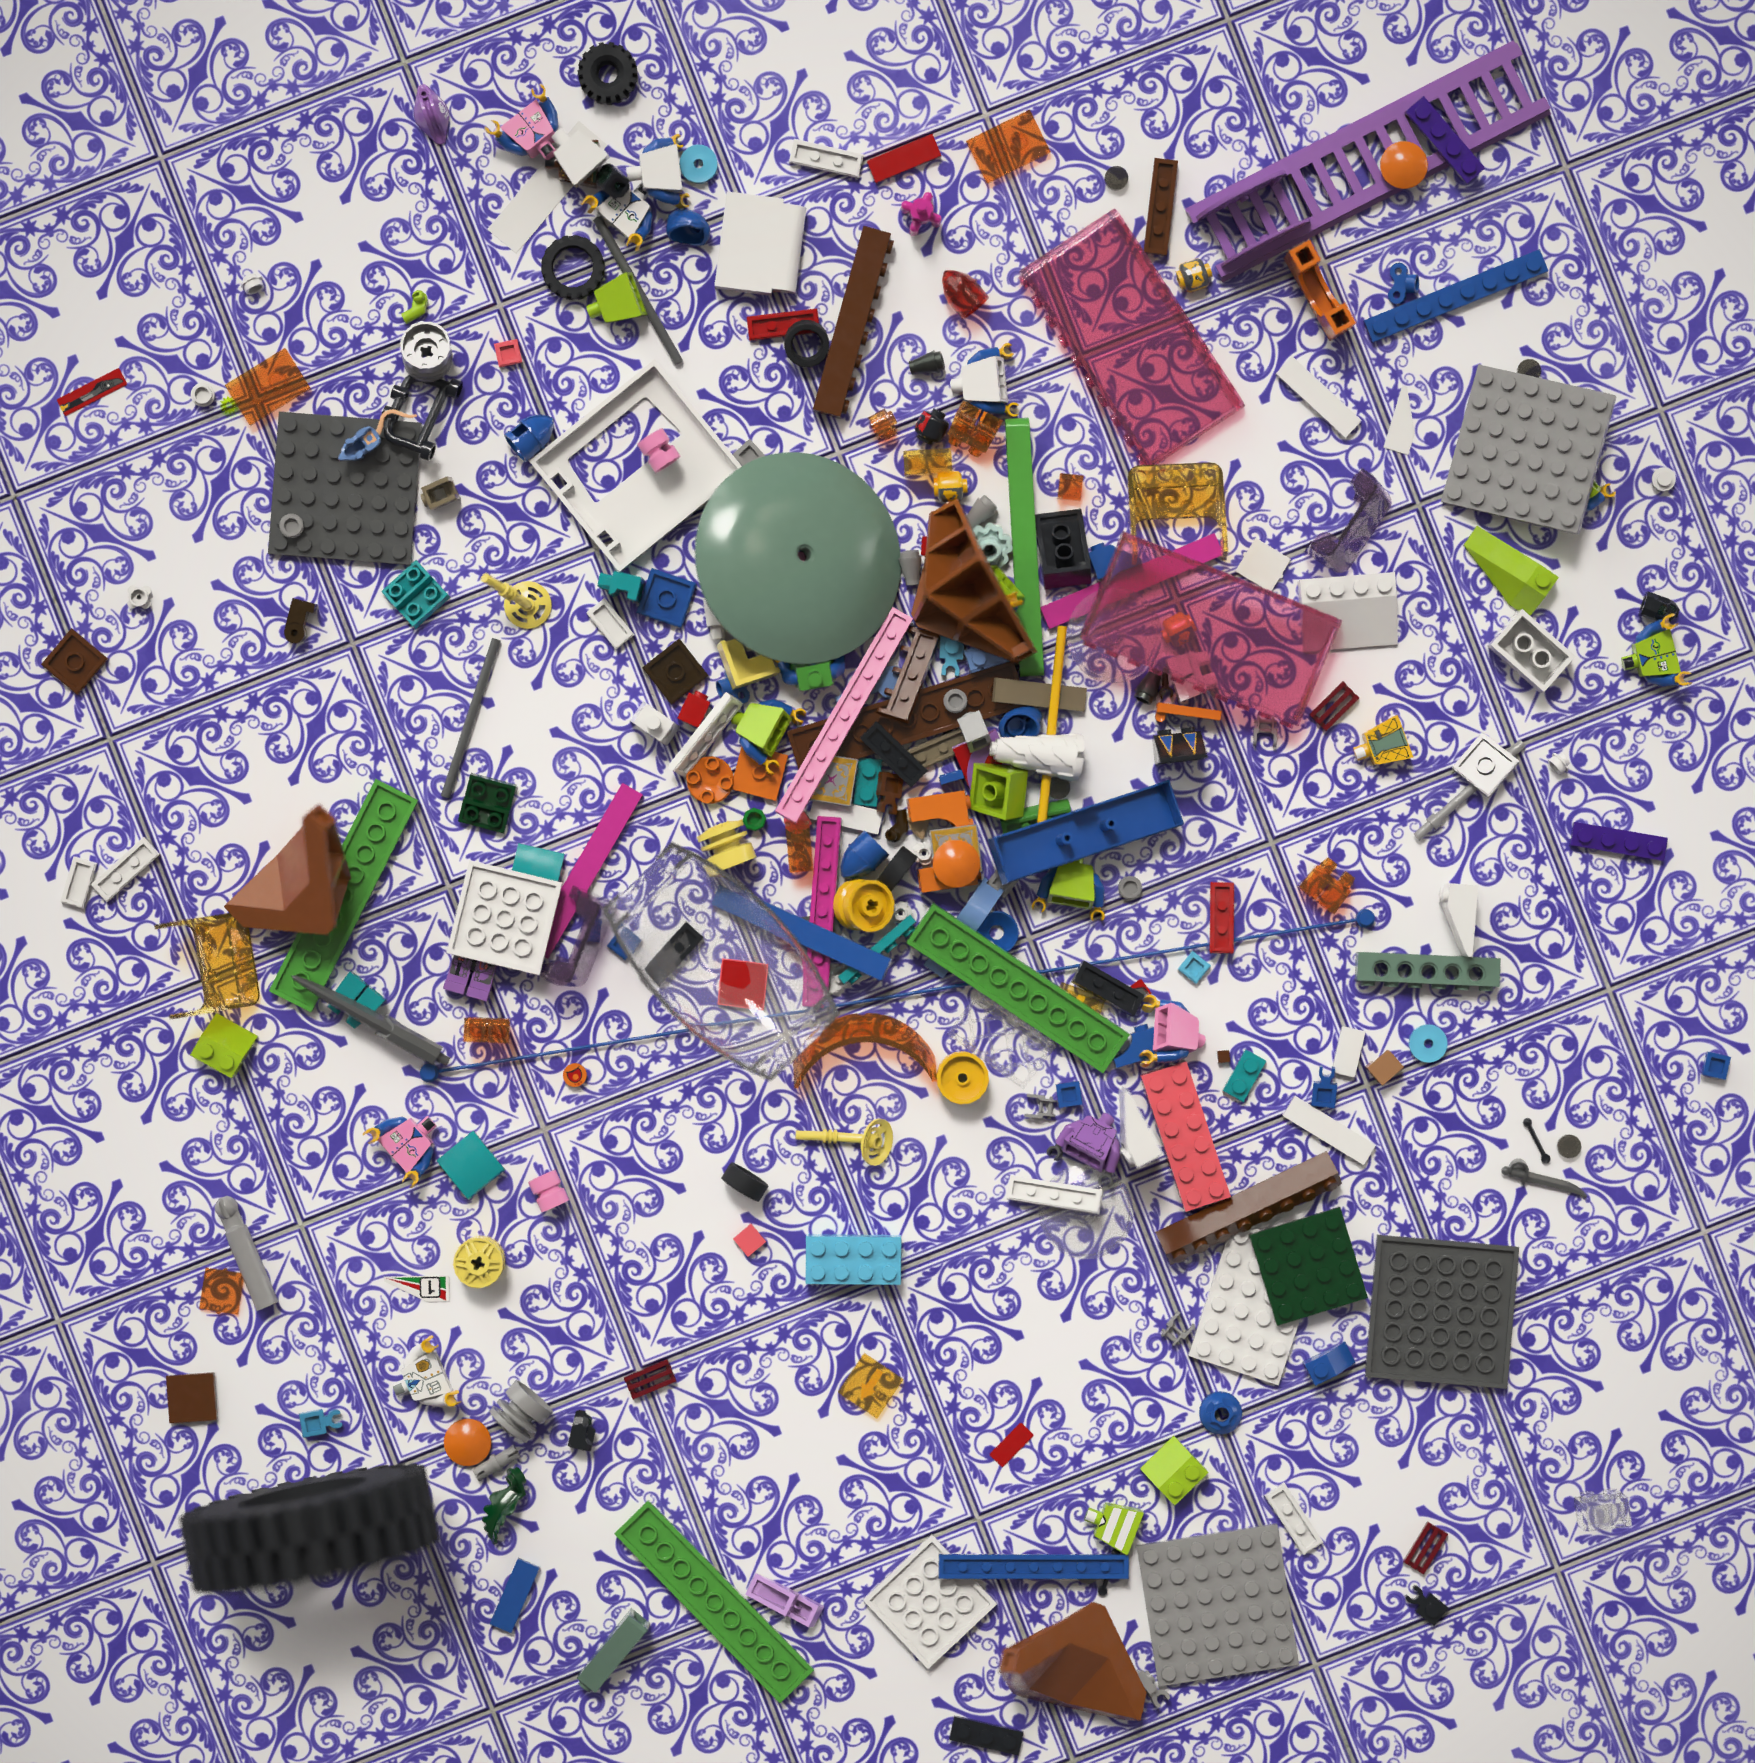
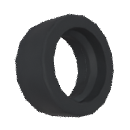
M801 320L788 328L784 337V348L787 357L794 364L800 367H812L825 359L829 351V338L826 330L819 323L813 320ZM811 330L819 336L821 341L820 349L815 355L802 357L794 351L793 339L800 331Z
M902 846L879 875L877 881L885 884L892 891L918 857Z
M733 1162L730 1163L721 1177L729 1186L757 1202L760 1201L769 1186L761 1178Z

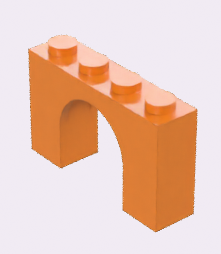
M1310 239L1288 251L1283 259L1329 341L1349 331L1356 324V321L1346 303L1344 302L1340 305L1328 288L1319 268L1321 259Z
M965 790L906 799L909 823L941 819L949 822L953 827L974 825L973 819L968 817L967 809H971L969 795H965ZM932 867L916 869L920 893L954 888L943 884L938 878H935ZM981 872L966 886L978 885V880L981 879Z

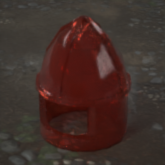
M945 270L943 272L942 284L947 304L954 309L962 320L974 313L989 299L987 293L977 283V279L956 270Z

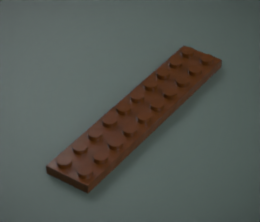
M1014 662L1003 663L921 689L908 723L876 713L878 707L886 709L890 699L863 707L836 756L859 759L875 754L860 739V736L875 721L880 723L901 745L959 728L957 719L968 712L980 711L984 720L1007 713L1014 708L1025 707L1026 705L992 702L994 678L1019 680ZM952 689H959L967 696V705L959 713L948 711L943 703L945 694ZM828 718L787 731L798 769L804 762Z

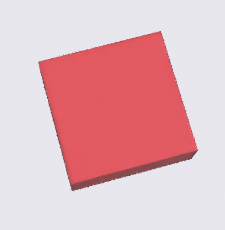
M518 339L494 344L499 368L523 363Z
M749 1224L733 1238L748 1257L766 1242L752 1224Z

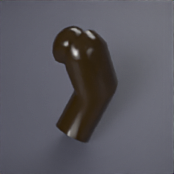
M906 809L897 810V815H895L896 823L885 833L888 841L894 843L900 841L908 832Z

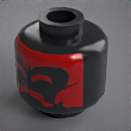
M933 408L932 412L923 411L914 427L917 433L916 437L929 445L940 443L950 426L949 422L944 419L946 414Z

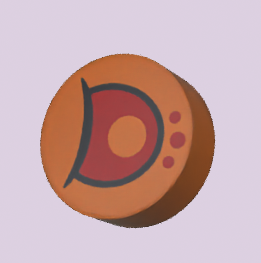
M579 1063L569 1064L563 1071V1079L571 1087H578L586 1081L587 1071Z

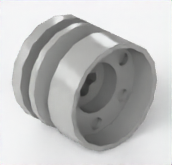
M418 322L411 325L404 332L401 338V355L407 373L413 379L421 382H434L442 379L449 372L452 365V349L447 332L440 325L433 322Z
M515 1380L505 1392L511 1402L508 1403L505 1400L499 1399L497 1403L502 1410L493 1406L489 1412L503 1430L522 1442L527 1443L531 1437L524 1429L535 1434L537 1430L531 1421L535 1420L543 1424L553 1413V1410L528 1386L519 1380Z

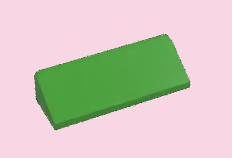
M1062 799L1049 802L1047 820L1071 812L1069 800ZM1039 805L1024 808L1023 817L1009 820L1000 819L1003 834L1036 824Z

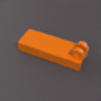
M1158 702L1156 704L1155 720L1163 722L1166 714L1220 721L1222 711Z

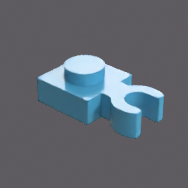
M322 1409L298 1413L303 1438L327 1433L326 1426H331L332 1428L342 1427V1422H332V1417L340 1414L338 1409L329 1411L327 1415L323 1414Z

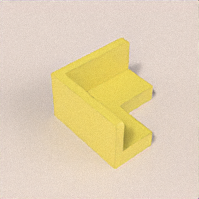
M736 639L723 640L717 645L732 690L777 676L780 673V669L775 667L773 659L762 655L748 659L743 644Z

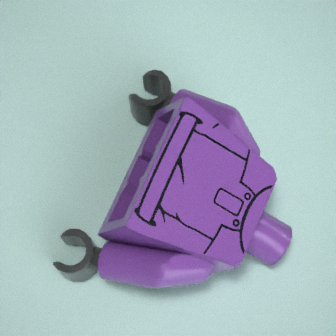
M1103 1113L1099 1120L1092 1116H1086L1083 1120H1077L1065 1125L1055 1141L1056 1145L1050 1146L1047 1149V1155L1050 1156L1052 1151L1056 1149L1058 1154L1054 1158L1055 1161H1059L1064 1152L1099 1172H1102L1104 1169L1105 1174L1099 1177V1185H1101L1102 1178L1107 1176L1110 1179L1108 1188L1111 1187L1113 1184L1111 1175L1115 1173L1120 1159V1144L1118 1139L1115 1138L1117 1131L1111 1127L1114 1118L1107 1113Z

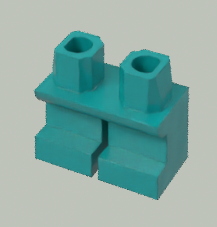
M614 571L613 575L600 573L597 587L609 591L608 594L612 597L618 596L620 592L628 593V600L640 603L645 580L642 577Z
M353 971L347 974L335 990L354 1001L363 992L356 1002L374 1011H377L387 1000L371 986L367 987L368 984ZM329 1004L328 1008L339 1015L341 1011ZM350 1016L345 1020L354 1029L362 1024Z

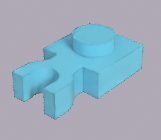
M940 636L939 659H945V664L941 669V675H946V668L952 666L955 669L954 676H959L960 669L957 665V660H963L964 644Z

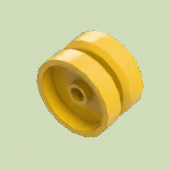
M852 879L844 882L838 888L834 896L833 910L836 919L845 928L875 932L883 929L890 922L894 913L895 902L892 892L880 881Z
M967 1051L953 1052L946 1056L939 1064L936 1073L937 1085L942 1095L949 1101L957 1104H970L978 1100L986 1091L989 1082L988 1070L984 1062L975 1054ZM962 1073L966 1074L967 1080L960 1082L958 1076Z

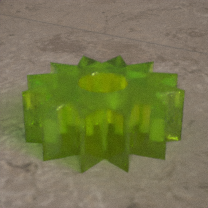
M227 396V399L223 398L224 401H220L222 403L220 405L222 407L221 411H225V414L229 412L230 415L231 412L235 413L234 409H237L236 406L239 405L236 403L237 399L233 400V396L231 398ZM231 403L232 406L230 408H227L226 404Z

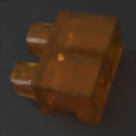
M963 400L947 433L950 435L948 442L955 447H960L962 442L970 445L969 453L978 458L983 452L986 453L1003 420L984 411L977 426H975L982 409Z
M1327 857L1319 865H1315L1297 887L1313 900H1316L1328 912L1335 914L1350 894L1349 888L1352 886L1355 878L1344 871L1336 880L1330 874L1337 867V864Z
M464 1018L463 1042L510 1043V1019Z

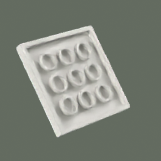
M469 860L446 953L540 976L562 882Z
M933 1534L863 1598V1601L927 1669L997 1605V1602L975 1579L938 1578V1554L951 1553Z

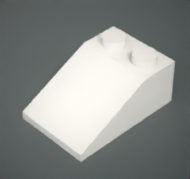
M1444 883V888L1440 887L1439 902H1442L1443 911L1461 956L1473 957L1478 886Z

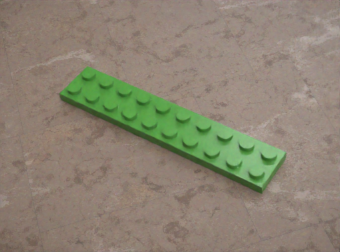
M375 779L342 844L351 879L348 882L336 920L337 925L327 935L298 932L269 992L309 1012H313L319 997L294 981L291 975H297L324 987L326 986L419 800Z
M932 903L906 941L907 944L1101 1073L1105 1072L1130 1036L1129 1032L935 903Z
M649 1499L614 1533L779 1703L814 1671V1668Z

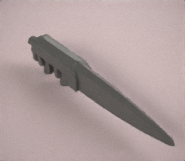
M291 975L294 981L323 1001L376 1031L375 1034L431 1065L435 1061L445 1066L449 1063L451 1058L441 1053L442 1046L407 1028L395 1018L387 1014L383 1016L320 984L297 975Z

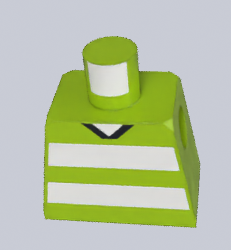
M1105 1502L1101 1512L1089 1507L1084 1521L1096 1525L1093 1532L1095 1537L1128 1555L1144 1512L1138 1508Z

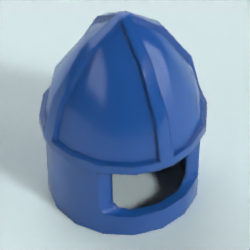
M543 414L520 419L519 424L511 431H507L504 437L514 452L524 462H527L542 451L549 442L554 429V419Z
M864 830L851 844H848L841 863V876L849 879L866 876L875 871L889 854Z

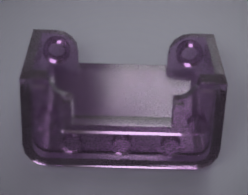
M1363 468L1357 471L1350 481L1355 490L1353 499L1361 505L1339 538L1331 533L1323 532L1314 541H1310L1304 550L1305 553L1336 573H1343L1352 566L1392 504L1390 494L1371 473Z
M573 885L569 897L576 902L575 911L585 919L569 959L557 955L555 961L551 963L543 962L540 975L546 981L556 985L581 987L588 980L614 914V905L606 897Z

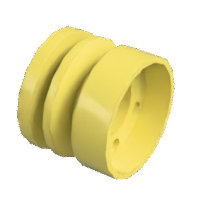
M742 819L718 824L708 828L704 833L696 837L698 843L709 839L710 844L702 847L701 851L713 850L714 855L705 860L711 875L757 857L752 843L740 844L739 839L748 834L747 830L736 834L735 829L744 825Z
M478 1235L469 1238L459 1246L454 1255L453 1267L456 1276L469 1287L483 1288L491 1285L500 1277L505 1268L506 1257L504 1249L498 1241L489 1236ZM481 1257L485 1266L481 1265L478 1269L475 1267L476 1263L472 1261Z

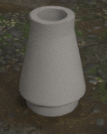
M983 495L981 498L978 497L967 514L972 528L995 514L994 511L998 508L986 495Z
M919 550L900 552L898 560L906 585H916L920 582L922 556L919 555Z

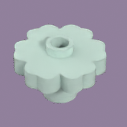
M987 523L985 527L976 525L973 528L974 533L990 565H997L1001 569L1009 561L1007 553H1010L1013 549L1010 536L1003 534V529L1000 525ZM992 545L991 549H984L985 546Z

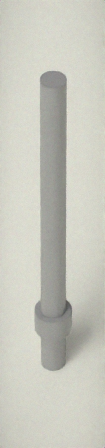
M1519 740L1507 752L1515 757L1526 745ZM1469 784L1436 814H1431L1426 819L1427 822L1414 833L1415 837L1420 841L1432 829L1436 830L1443 824L1442 821L1477 789Z

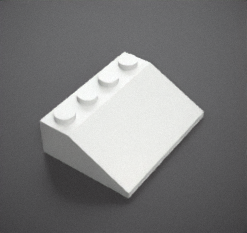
M1395 572L1301 579L1297 581L1303 652L1398 645Z
M1122 1086L1118 1088L1120 1140L1123 1145L1120 1151L1130 1165L1134 1164L1139 1168L1159 1157L1163 1152L1131 1094Z

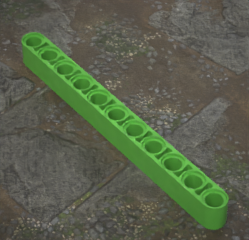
M1029 417L1005 419L1014 585L1025 596L1022 599L1024 603L1018 607L1016 613L1037 650V653L1019 662L1020 677L1044 676Z

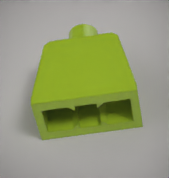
M625 272L595 290L594 294L597 302L586 306L591 319L602 315L605 323L647 315L632 272Z

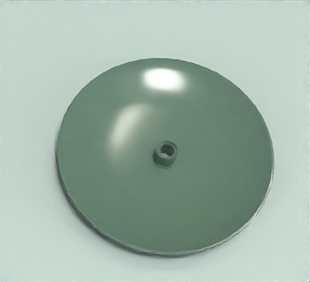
M784 452L755 459L729 475L714 491L702 512L695 539V566L703 596L712 613L727 632L747 648L767 658L785 663L814 664L833 660L850 653L866 642L882 625L892 608L899 587L901 566L898 558H900V546L893 521L886 507L874 490L861 477L845 466L828 458L801 452ZM798 551H802L805 554V561L799 559Z

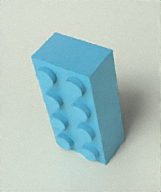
M806 1234V1284L901 1285V1235Z

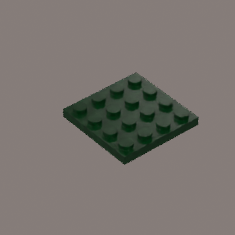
M1340 1207L1249 1234L1277 1326L1368 1298Z

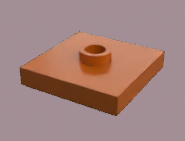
M741 746L732 790L776 801L788 755L774 752L772 757L767 756L768 760H776L780 765V768L775 764L768 765L769 770L775 774L769 775L765 770V766L763 764L759 765L750 758Z

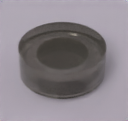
M1110 167L1105 173L1104 182L1111 190H1121L1128 182V173L1123 167Z
M1525 359L1519 363L1516 373L1539 378L1541 367L1537 361Z
M1052 777L1049 796L1053 799L1065 798L1070 792L1069 781Z
M1563 1135L1557 1141V1151L1565 1158H1574L1581 1151V1142L1574 1135Z

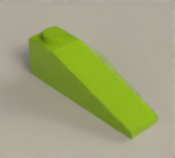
M1479 526L1475 527L1463 545L1489 577L1492 584L1499 590L1508 605L1517 611L1523 609L1530 616L1559 578L1536 561Z

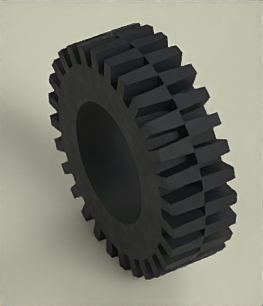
M414 1463L409 1465L396 1464L389 1467L388 1465H380L368 1470L365 1467L354 1469L347 1473H342V1471L334 1472L316 1478V1476L307 1477L303 1481L294 1483L288 1481L277 1484V1487L259 1488L252 1490V1493L236 1494L229 1496L228 1499L216 1500L208 1503L209 1505L194 1508L193 1511L185 1512L183 1516L179 1517L192 1589L195 1593H204V1595L217 1592L218 1595L228 1594L234 1591L243 1593L259 1587L262 1590H266L284 1583H288V1586L301 1584L306 1579L329 1578L330 1574L338 1572L343 1574L355 1572L358 1567H373L382 1564V1561L397 1560L403 1558L405 1554L417 1553L421 1551V1548L430 1547L439 1540L426 1467Z

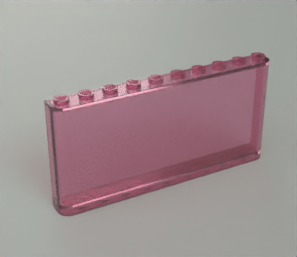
M1115 208L1019 271L1021 275L1018 277L1024 289L1029 287L1034 296L1031 297L1033 303L1038 309L1042 307L1046 313L1045 321L1051 329L1056 328L1060 334L1057 337L1064 349L1067 347L1073 354L1070 357L1077 369L1080 367L1086 374L1083 376L1084 380L1090 388L1095 387L1099 393L1096 396L1103 408L1108 407L1112 413L1109 416L1116 428H1122L1125 433L1122 436L1130 448L1134 446L1138 452L1136 458L1143 468L1147 466L1149 470L1245 407L1240 395Z
M1122 531L1079 638L1084 640L1083 645L1095 650L1097 646L1106 649L1105 654L1114 658L1122 655L1128 658L1127 663L1137 667L1144 664L1149 666L1148 671L1162 676L1164 672L1171 675L1170 680L1182 685H1184L1185 681L1194 684L1192 687L1194 690L1204 694L1209 690L1214 692V697L1221 701L1227 702L1228 699L1236 701V706L1249 711L1251 707L1259 711L1257 715L1271 720L1272 716L1281 719L1279 724L1292 729L1294 725L1299 726L1343 620Z

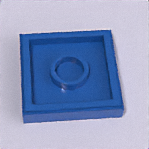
M651 568L636 613L682 628L697 583Z

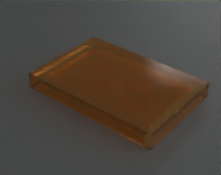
M1030 110L966 141L986 184L1051 153Z
M286 348L225 384V387L250 426L311 389Z

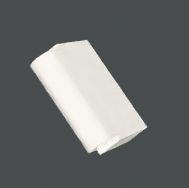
M727 191L715 289L772 296V291L796 293L807 208L784 204V199Z

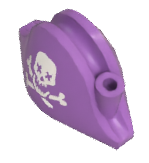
M426 84L420 85L417 88L414 105L415 122L437 145L446 143L449 124L448 107Z

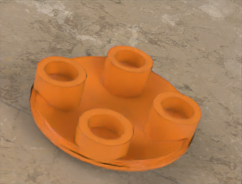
M1401 141L1392 144L1384 151L1381 157L1380 169L1382 177L1390 185L1399 189H1409L1417 186L1424 179L1428 169V161L1424 151L1412 142Z
M714 756L701 758L686 775L687 786L692 796L698 801L707 804H714L724 800L730 794L734 784V776L730 766L724 760Z
M951 840L942 844L937 849L933 857L932 868L936 877L943 884L954 888L964 887L977 877L980 870V858L976 849L971 844L962 840Z
M461 1419L453 1423L446 1431L444 1448L448 1457L456 1464L473 1466L482 1462L489 1454L491 1436L488 1429L479 1420Z

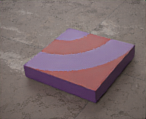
M995 728L988 731L991 741L995 742V739L1000 738ZM965 741L953 746L952 749L970 791L974 763L1011 765L994 760L993 756L989 755L990 745L970 753Z

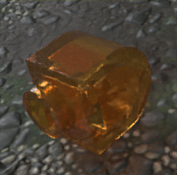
M882 409L867 417L878 440L882 438L888 440L898 434L894 426L897 421L891 410L887 412L885 409Z

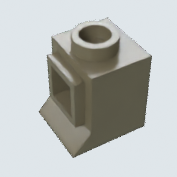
M446 476L421 487L423 492L420 495L425 507H429L430 510H436L461 499L452 477ZM443 487L447 497L437 501L433 491Z

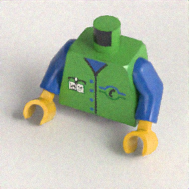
M845 655L814 664H793L774 660L778 663L783 682L787 685L795 686L799 691L831 686L836 678L845 672Z

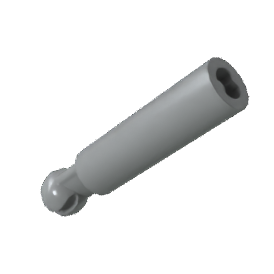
M230 1196L219 1198L215 1204V1212L220 1217L224 1226L226 1239L256 1311L279 1302L247 1225H244L239 1213L237 1201Z

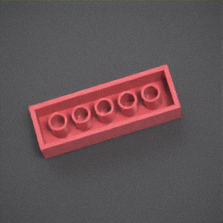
M1183 1060L1141 1074L1140 1078L1184 1211L1187 1212L1231 1197L1187 1061Z

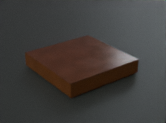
M71 628L41 665L75 694L79 695L109 658Z
M214 1372L166 1376L169 1423L218 1419Z

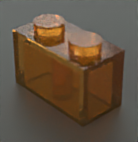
M809 819L798 820L797 824L792 821H785L789 872L813 871Z

